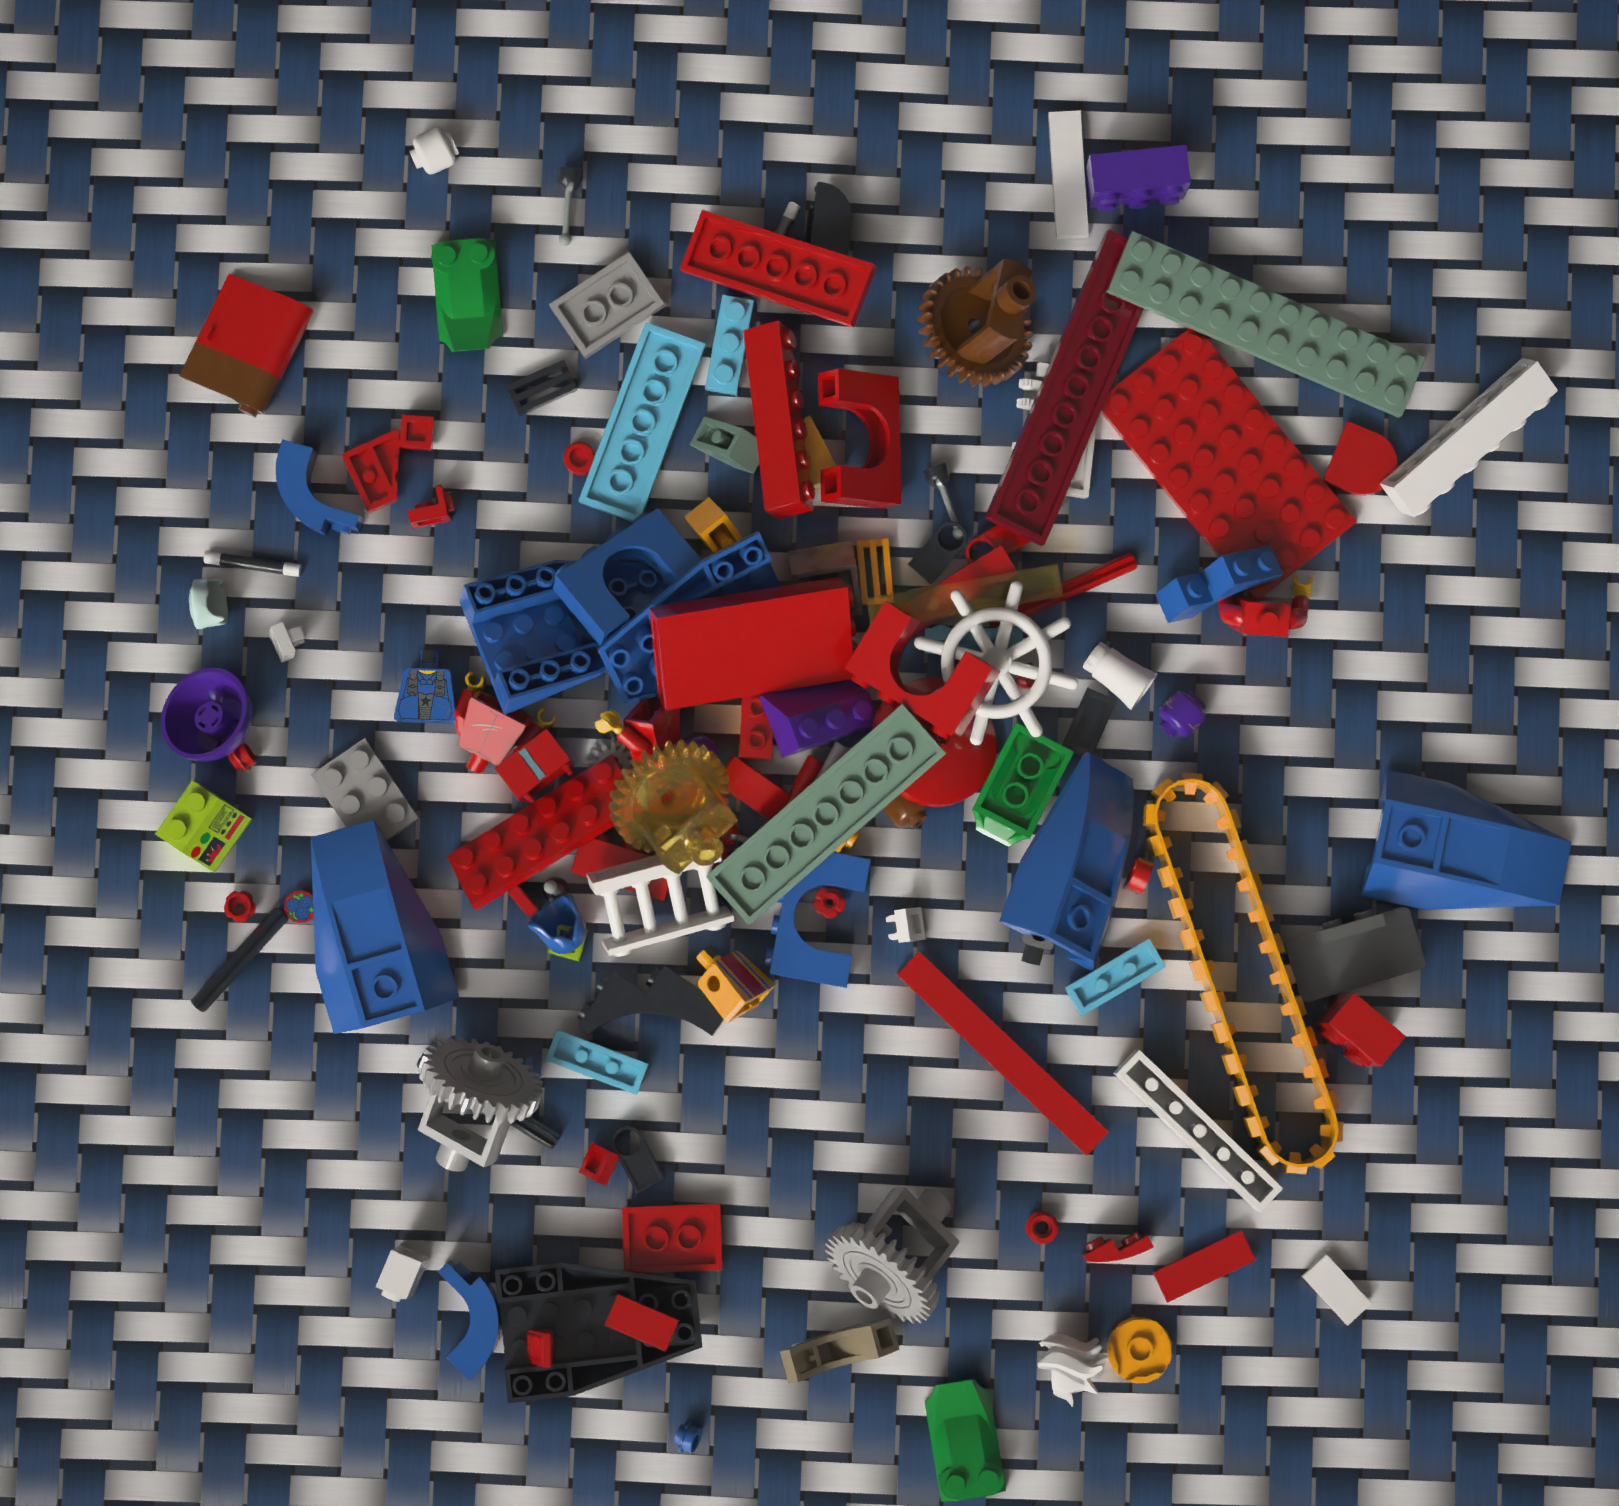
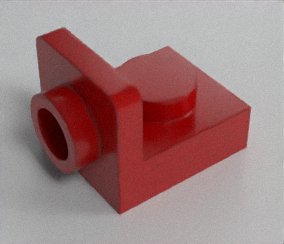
M442 484L435 486L439 504L434 505L432 501L421 502L414 505L415 509L407 511L409 522L414 529L452 521L450 511L455 510L452 493L445 492Z

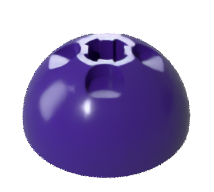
M205 668L195 671L183 678L173 688L165 701L161 714L163 738L172 751L186 759L214 761L226 757L244 742L250 731L253 719L251 698L243 683L227 670Z

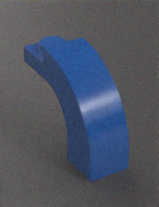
M282 439L276 459V481L279 493L288 509L304 525L325 536L329 524H333L332 530L350 535L351 530L361 532L364 520L360 515L324 505L314 496L311 487V476L318 453L311 447Z
M450 1260L438 1273L465 1300L470 1313V1325L464 1339L446 1358L470 1380L487 1363L497 1346L501 1332L500 1305L494 1288L484 1275H481L473 1283L469 1279L472 1276L471 1272L461 1262L458 1261L454 1264Z

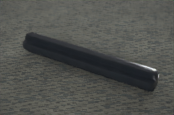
M276 907L266 916L191 999V1003L196 1009L205 1012L288 921L289 918L285 912Z

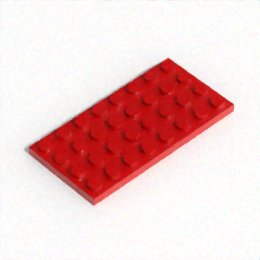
M1188 328L1109 391L1101 414L1218 558L1226 554L1266 546L1272 547L1283 575L1277 580L1246 589L1245 591L1249 596L1264 597L1357 523L1204 334Z

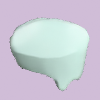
M223 579L193 580L189 593L191 618L196 629L220 626L227 623L228 607L224 588L220 586Z

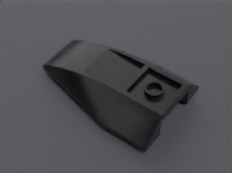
M564 1262L495 1269L497 1300L500 1305L506 1365L505 1380L508 1403L575 1396L703 1347L696 1280ZM617 1294L679 1319L666 1351L605 1326ZM552 1328L554 1330V1363L551 1368H543L528 1361L527 1332L529 1329Z

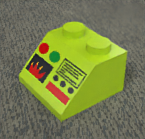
M192 780L155 835L216 873L252 821V818L201 783Z

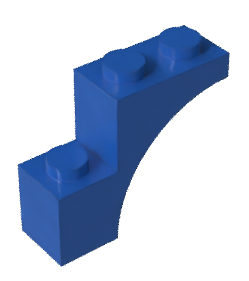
M1266 546L1222 555L1201 573L1176 577L1155 595L1167 622L1171 623L1193 618L1201 611L1231 595L1266 582L1277 580L1283 575V572L1272 547Z

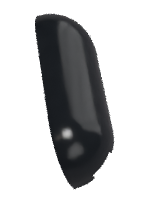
M818 181L814 188L816 192L814 206L809 205L804 242L847 255L852 220L850 203L843 192L837 187Z

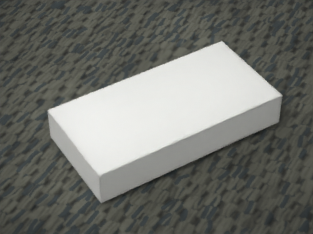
M1324 1254L1301 1275L1347 1326L1372 1304L1327 1254Z

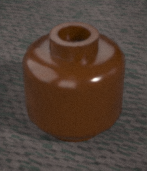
M898 795L882 810L897 827L905 828L911 826L916 828L927 819L926 811L929 807L909 801Z

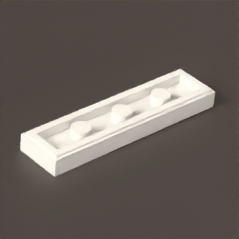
M1081 110L1049 112L1048 122L1056 240L1088 238Z

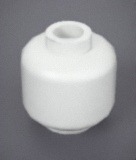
M439 127L415 136L413 139L415 149L409 151L416 168L423 167L430 175L453 166L456 161L455 156L459 154L449 130L444 132Z

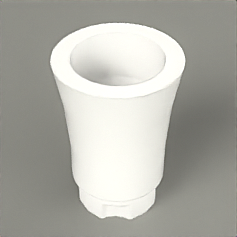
M1100 642L1094 648L1083 665L1085 670L1092 673L1093 678L1113 692L1130 710L1138 704L1158 675L1125 657L1114 648L1110 649L1103 642Z

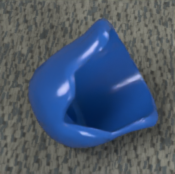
M565 894L552 900L532 916L527 923L528 927L540 937L548 948L558 954H567L578 948L583 943L587 932L586 923L576 907L571 894ZM565 925L572 927L567 931L561 930L559 936H557V926Z

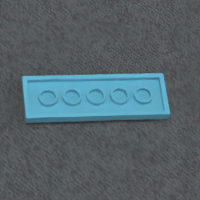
M645 322L578 500L579 503L631 522L644 513L706 348L705 343Z

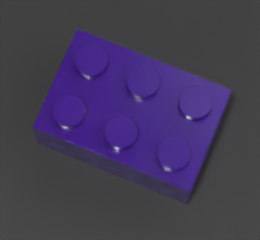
M1187 145L1091 154L1085 169L1089 209L1097 208L1098 212H1109L1115 210L1116 206L1129 205L1130 209H1140L1147 207L1148 203L1160 202L1163 206L1178 204L1180 200L1184 199L1191 184Z

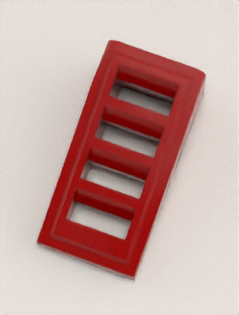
M552 1328L528 1330L527 1358L531 1364L543 1368H551L553 1365L554 1330Z

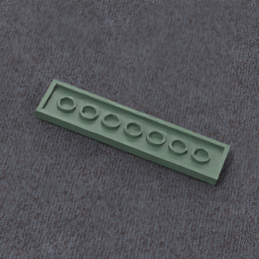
M904 704L900 705L706 876L707 879L750 926L947 752Z

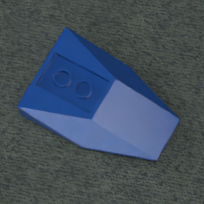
M553 560L463 586L460 604L504 715L598 677L607 671L596 649L600 645L553 590L557 570L568 562H571V564L575 563L576 561ZM617 562L611 565L603 574L607 589L630 615L629 620L666 590L661 576L646 563Z

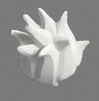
M1054 1333L1048 1335L1039 1343L1041 1347L1046 1346L1049 1350L1037 1362V1367L1051 1370L1053 1395L1067 1400L1073 1407L1072 1393L1088 1391L1098 1394L1090 1378L1104 1369L1102 1364L1108 1361V1357H1095L1102 1348L1101 1345H1096L1099 1342L1097 1338L1085 1343L1065 1333Z

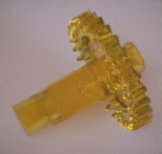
M679 740L676 747L670 741H667L663 751L660 750L658 745H654L653 755L651 756L645 751L641 752L643 761L639 762L632 759L630 762L634 769H622L621 772L626 779L615 780L614 784L618 790L610 792V796L614 800V802L609 803V808L613 812L610 814V818L614 822V827L625 842L632 844L635 849L640 850L642 848L644 852L650 853L653 848L664 866L676 874L681 873L693 861L700 866L713 864L723 853V844L719 838L738 821L728 806V798L725 795L730 793V787L727 784L729 776L726 774L724 765L713 751L709 752L705 745L698 747L694 741H691L687 746L683 740Z

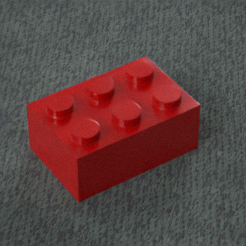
M1338 993L1314 1022L1320 1028L1317 1034L1330 1045L1333 1043L1335 1045L1339 1044L1344 1049L1342 1055L1355 1066L1360 1065L1361 1067H1381L1406 1037L1356 993Z

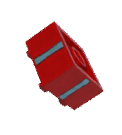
M545 729L494 769L520 802L524 804L528 801L532 804L535 802L533 797L564 773L571 776L573 774L571 768L575 764L548 729Z

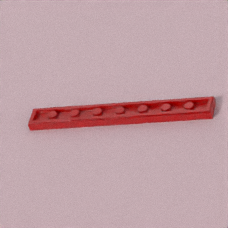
M918 952L897 974L907 986L1086 1156L1109 1133L923 954Z

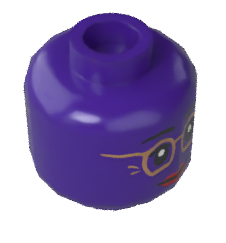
M1190 690L1186 692L1175 691L1158 709V715L1162 720L1159 727L1171 738L1175 735L1188 738L1205 721L1206 714L1204 709L1206 705Z

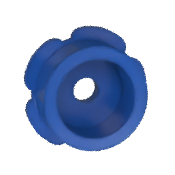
M689 1421L686 1426L681 1424L676 1432L674 1442L679 1444L678 1451L681 1453L684 1450L694 1453L700 1442L702 1428L695 1426L693 1421Z

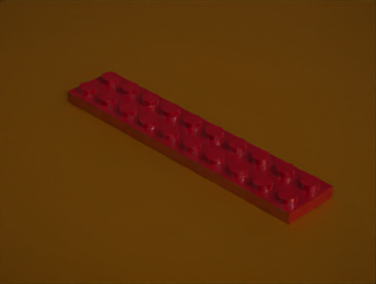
M1110 229L1104 233L985 515V519L1039 546L1045 545L1144 309L1106 292L1128 238Z

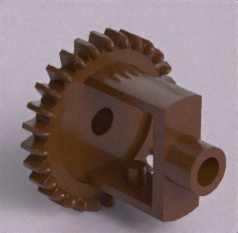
M1003 259L983 276H981L982 269L980 267L972 272L970 267H964L962 270L958 268L953 269L934 281L928 287L929 290L922 296L925 301L919 305L918 309L923 313L917 317V321L925 325L918 332L929 337L922 345L923 347H933L934 350L929 354L930 359L940 357L937 365L939 369L945 365L949 366L948 377L958 372L959 383H963L969 378L972 387H975L980 382L983 387H987L991 383L998 385L1019 371L1023 366V362L1029 357L1027 352L1033 345L1031 342L1026 341L1033 337L1034 332L1031 330L1027 331L1025 328L1032 324V319H1023L1022 317L1028 311V306L1036 298V288L1031 281L1032 270L1015 260Z

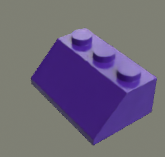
M851 679L772 692L759 697L782 758L863 732L872 727L876 715L869 692Z

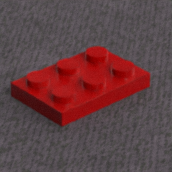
M721 1203L622 1207L624 1271L657 1273L723 1270Z

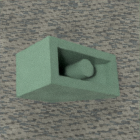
M704 416L689 445L733 468L754 474L759 465L756 437L743 428Z

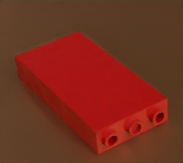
M840 577L650 607L658 700L665 710L851 679L853 674L844 669L856 650L852 648V637L856 635L854 619L850 617V606L854 604L851 587H848Z

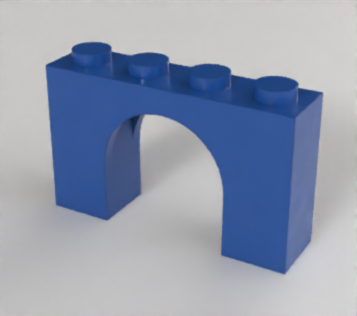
M658 508L649 514L647 512L640 514L634 519L630 527L625 530L618 529L607 538V542L599 547L596 545L590 547L582 554L581 559L573 564L571 562L564 564L555 574L553 590L599 645L625 625L630 618V615L614 598L604 583L603 574L611 565L623 560L644 562L651 566L668 586H671L701 560Z
M833 852L777 901L783 904L780 916L774 915L771 934L776 935L774 948L768 947L764 965L770 967L769 974L847 988L852 956L816 949L805 943L795 928L794 914L800 899L807 892L818 887L833 886L864 893L871 859Z

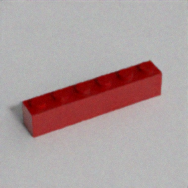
M779 320L743 330L765 511L778 520L814 511L812 499L815 498V489L810 481L808 470L811 468V458L805 446V438L808 436V431L804 420H802L801 408L804 407L802 393L798 389L797 378L800 377V369L795 360L793 349L796 348L795 335L791 329L787 328Z

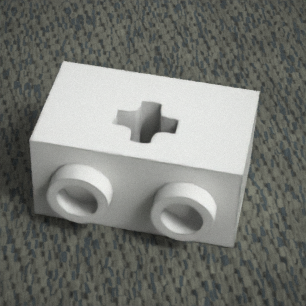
M401 1245L391 1249L376 1284L377 1288L383 1290L381 1295L396 1302H400L401 1299L407 1300L413 1296L430 1257Z

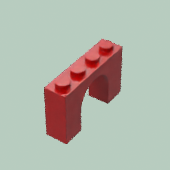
M841 368L819 373V406L846 409L855 413L863 421L870 440L869 455L862 467L838 465L820 470L821 502L871 508H886L902 504L899 377Z
M884 601L844 669L853 674L851 680L866 689L871 685L878 689L879 693L877 696L893 706L896 701L901 705L904 704L920 723L922 719H925L933 724L930 730L946 740L949 736L960 739L1001 671L976 655L965 651L955 670L942 688L929 695H915L911 693L900 678L899 659L920 621L897 606Z

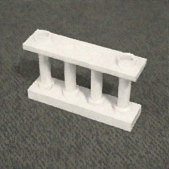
M713 840L587 873L589 886L595 896L599 894L604 896L613 937L602 939V945L609 956H625L636 948L705 929L711 931L724 928L727 923L734 922V916L727 906L719 907L715 887L706 877L711 872L713 863L722 861L720 850ZM695 869L699 873L706 911L688 916L679 876L684 871ZM663 877L667 879L675 920L657 924L648 884L651 883V880ZM632 886L636 889L644 928L625 933L616 893L619 892V889Z

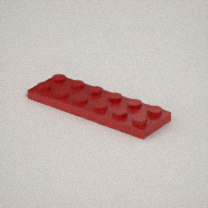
M702 210L680 266V270L683 273L853 328L856 325L877 269L872 263Z
M611 754L447 855V858L471 906L477 911L641 810L642 806L617 760Z

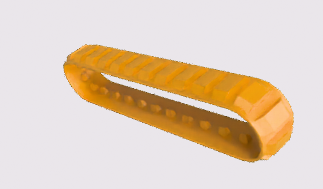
M1182 773L1179 775V781L1175 783L1167 778L1151 792L1155 798L1152 804L1144 806L1143 826H1149L1152 835L1146 841L1152 858L1157 856L1160 858L1163 868L1158 869L1157 873L1162 887H1170L1173 899L1167 902L1173 919H1181L1184 930L1178 933L1184 950L1191 949L1195 961L1189 962L1195 981L1202 980L1205 992L1200 993V997L1205 1011H1213L1216 1022L1210 1024L1216 1043H1224L1227 1051L1221 1057L1227 1074H1234L1238 1084L1232 1086L1238 1105L1246 1106L1248 1116L1243 1117V1121L1249 1137L1257 1138L1260 1145L1255 1150L1268 1165L1273 1166L1277 1162L1282 1163V1172L1306 1174L1309 1166L1322 1169L1335 1157L1332 1150L1336 1142L1343 1141L1344 1122L1337 1121L1334 1110L1339 1109L1340 1106L1334 1089H1327L1324 1079L1329 1077L1324 1060L1321 1057L1316 1058L1313 1047L1317 1046L1318 1043L1312 1026L1305 1027L1302 1016L1306 1015L1307 1012L1301 995L1294 996L1291 984L1296 983L1290 964L1283 965L1280 953L1285 952L1280 934H1273L1269 922L1274 921V917L1269 903L1261 902L1258 891L1264 888L1258 871L1251 872L1247 860L1253 858L1247 840L1240 841L1236 829L1242 826L1236 808L1229 810L1225 801L1229 796L1228 793L1217 781L1212 784L1203 781L1202 774ZM1184 786V793L1188 795H1195L1196 788L1206 793L1203 800L1207 805L1210 806L1214 803L1218 809L1220 819L1215 822L1218 830L1225 829L1231 847L1230 850L1226 851L1228 860L1236 861L1242 880L1237 882L1239 891L1247 892L1253 910L1247 913L1250 923L1257 922L1264 941L1258 944L1261 954L1268 953L1274 973L1269 975L1272 985L1279 984L1285 1004L1280 1006L1283 1016H1290L1296 1033L1295 1036L1291 1037L1293 1046L1301 1047L1307 1064L1306 1067L1302 1068V1072L1305 1078L1312 1079L1318 1096L1313 1100L1315 1109H1322L1325 1116L1326 1125H1320V1135L1325 1136L1324 1142L1321 1147L1315 1143L1309 1149L1312 1156L1305 1160H1301V1153L1290 1152L1288 1161H1285L1278 1155L1282 1149L1276 1140L1269 1143L1264 1131L1266 1127L1270 1126L1267 1116H1259L1253 1097L1259 1094L1256 1085H1248L1242 1066L1248 1063L1245 1054L1237 1053L1231 1036L1237 1032L1234 1022L1227 1023L1221 1007V1003L1226 1001L1223 991L1216 992L1210 972L1216 969L1212 960L1205 961L1199 941L1205 939L1202 929H1194L1188 910L1194 908L1191 898H1183L1178 879L1183 877L1180 867L1173 868L1167 852V848L1172 846L1170 837H1162L1158 822L1165 821V811L1158 810L1160 801L1164 799L1170 803L1176 798L1172 788Z

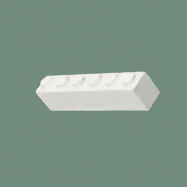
M1522 358L1379 484L1401 513L1415 517L1426 512L1436 497L1451 490L1455 485V481L1460 476L1475 469L1479 464V460L1485 454L1499 448L1503 443L1502 439L1510 432L1524 426L1527 421L1526 418L1534 411L1544 408L1550 402V397L1558 391L1538 361Z
M1135 1050L1115 1070L1114 1074L1254 1210L1261 1213L1282 1191L1283 1188L1140 1050Z

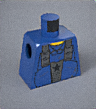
M420 650V668L404 669L394 713V719L397 722L455 724L454 711L457 704L454 674L449 669H439L440 651Z

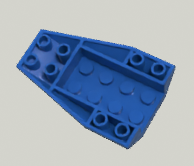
M758 531L700 560L596 648L624 705L658 696L650 607L781 586L770 562L772 559Z
M1089 752L1084 753L1021 858L999 922L1021 934L1041 936L1069 951L1067 958L1088 970L1094 971L1117 900L1132 828L1134 806L1133 778Z
M1391 770L1385 771L1379 801L1383 802L1372 862L1366 866L1360 897L1421 910L1559 906L1571 841L1451 783Z
M375 819L311 837L315 968L333 1033L337 1034L366 1028L422 1012L460 998L443 937Z

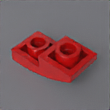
M735 755L732 756L716 779L717 784L769 820L780 811L790 796L787 790L763 776L759 770Z
M1135 1232L1120 1241L1122 1246L1119 1248L1116 1247L1111 1238L1104 1240L1100 1236L1085 1245L1087 1250L1081 1254L1087 1262H1110L1133 1257L1154 1248L1148 1235L1144 1233L1139 1236L1138 1232Z

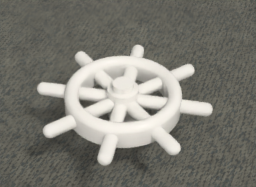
M1019 581L1011 583L1005 607H989L975 612L960 589H954L950 596L963 619L953 627L945 643L925 637H917L914 641L917 649L941 655V672L945 684L955 670L954 659L961 660L965 651L976 655L1001 671L975 713L976 717L970 736V741L974 745L982 743L988 719H1004L1018 714L1033 737L1041 736L1043 729L1030 707L1039 700L1048 683L1068 689H1076L1079 686V680L1076 677L1052 671V653L1048 640L1070 628V619L1062 617L1041 629L1031 618L1017 611L1023 590V585ZM1000 622L995 645L991 642L982 624ZM1013 625L1029 636L1007 649ZM970 631L982 652L959 647L958 645L962 638ZM1036 648L1039 667L1014 660ZM1011 674L1034 679L1035 682L1029 691L1023 695ZM998 681L1002 684L1012 701L1011 703L992 705Z

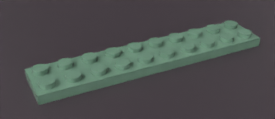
M1134 231L1128 237L1106 291L1111 295L1398 418L1404 413L1425 357Z

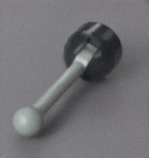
M559 167L557 169V182L560 188L565 190L563 231L559 236V243L563 246L571 243V236L569 235L572 191L577 190L581 186L583 170L578 168Z
M947 462L924 470L923 473L928 484L933 488L940 489L951 522H958L946 490V485L951 478ZM953 526V537L957 540L963 539V532L960 528Z
M551 877L543 885V894L547 900H555L559 894H569V885L561 877Z

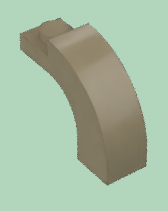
M885 1318L842 1328L792 1344V1347L780 1351L788 1384L800 1382L840 1366L877 1359L900 1349L891 1318Z

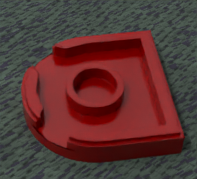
M1347 421L1328 464L1323 481L1358 496L1378 493L1383 490L1379 483L1397 468L1395 450L1391 443L1382 435Z

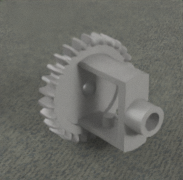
M451 1037L447 1039V1042L439 1039L437 1044L431 1043L429 1048L425 1049L419 1065V1078L423 1081V1087L429 1088L430 1097L418 1131L441 1143L436 1155V1161L440 1166L458 1172L464 1171L467 1168L469 1160L482 1167L494 1164L499 1157L510 1125L516 1119L523 1121L537 1110L544 1092V1088H542L543 1081L538 1080L540 1076L538 1073L532 1072V1066L523 1065V1058L513 1059L514 1053H505L501 1046L496 1047L486 1041L484 1044H479L473 1038L471 1043H468L463 1037H459L458 1042ZM445 1103H449V1110L453 1109L455 1105H461V1115H464L467 1110L471 1109L474 1120L478 1118L480 1113H484L486 1116L485 1120L489 1123L493 1115H496L488 1139L442 1115Z
M895 1187L889 1192L865 1225L860 1224L857 1226L853 1222L839 1226L826 1242L827 1248L825 1252L829 1254L828 1260L834 1263L832 1268L841 1272L839 1277L850 1282L848 1287L860 1303L872 1309L878 1307L882 1313L887 1310L892 1318L898 1316L903 1322L908 1319L911 1323L916 1321L922 1323L923 1320L926 1321L939 1303V1292L936 1290L937 1284L932 1283V1279L960 1241L941 1223L951 1210V1204L941 1193L933 1189H925L917 1199L906 1187ZM895 1211L934 1248L919 1268L914 1267L917 1262L916 1256L911 1259L905 1258L907 1248H903L901 1251L895 1250L896 1239L892 1240L889 1244H886L884 1241L892 1232V1229L886 1223Z

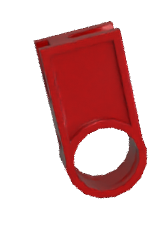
M997 525L969 542L965 551V558L968 564L973 562L970 559L969 551L978 542L989 544L992 549L1002 545L1009 556L1030 543V541Z
M1140 857L1133 860L1123 889L1132 890L1137 895L1143 893L1151 876L1154 863Z

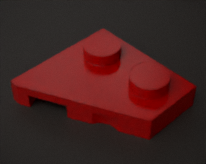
M398 429L341 454L369 514L398 501L400 433Z

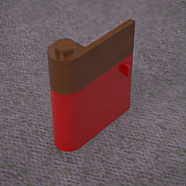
M228 274L179 376L235 400L240 404L238 409L247 415L255 418L258 413L264 415L314 310L292 298Z

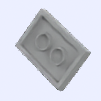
M628 252L550 303L549 306L583 357L587 359L664 308L665 304L632 255Z
M365 738L311 774L346 827L375 819L388 841L420 819Z

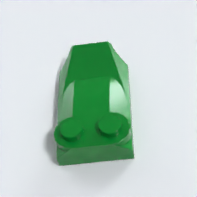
M474 238L444 241L431 245L439 341L445 343L451 352L490 349L497 338L504 337L496 241Z
M1015 723L972 808L976 821V830L1009 847L1022 840L1030 839L1074 751L1042 735L1033 737L1026 727Z
M975 1379L935 1385L933 1393L924 1403L941 1502L985 1497L1006 1491L989 1390L982 1388Z

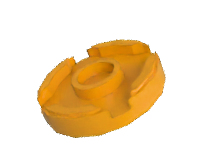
M1130 1317L1119 1322L1111 1331L1107 1341V1357L1112 1369L1122 1378L1133 1383H1148L1159 1378L1170 1364L1172 1359V1342L1167 1331L1158 1322L1147 1317Z

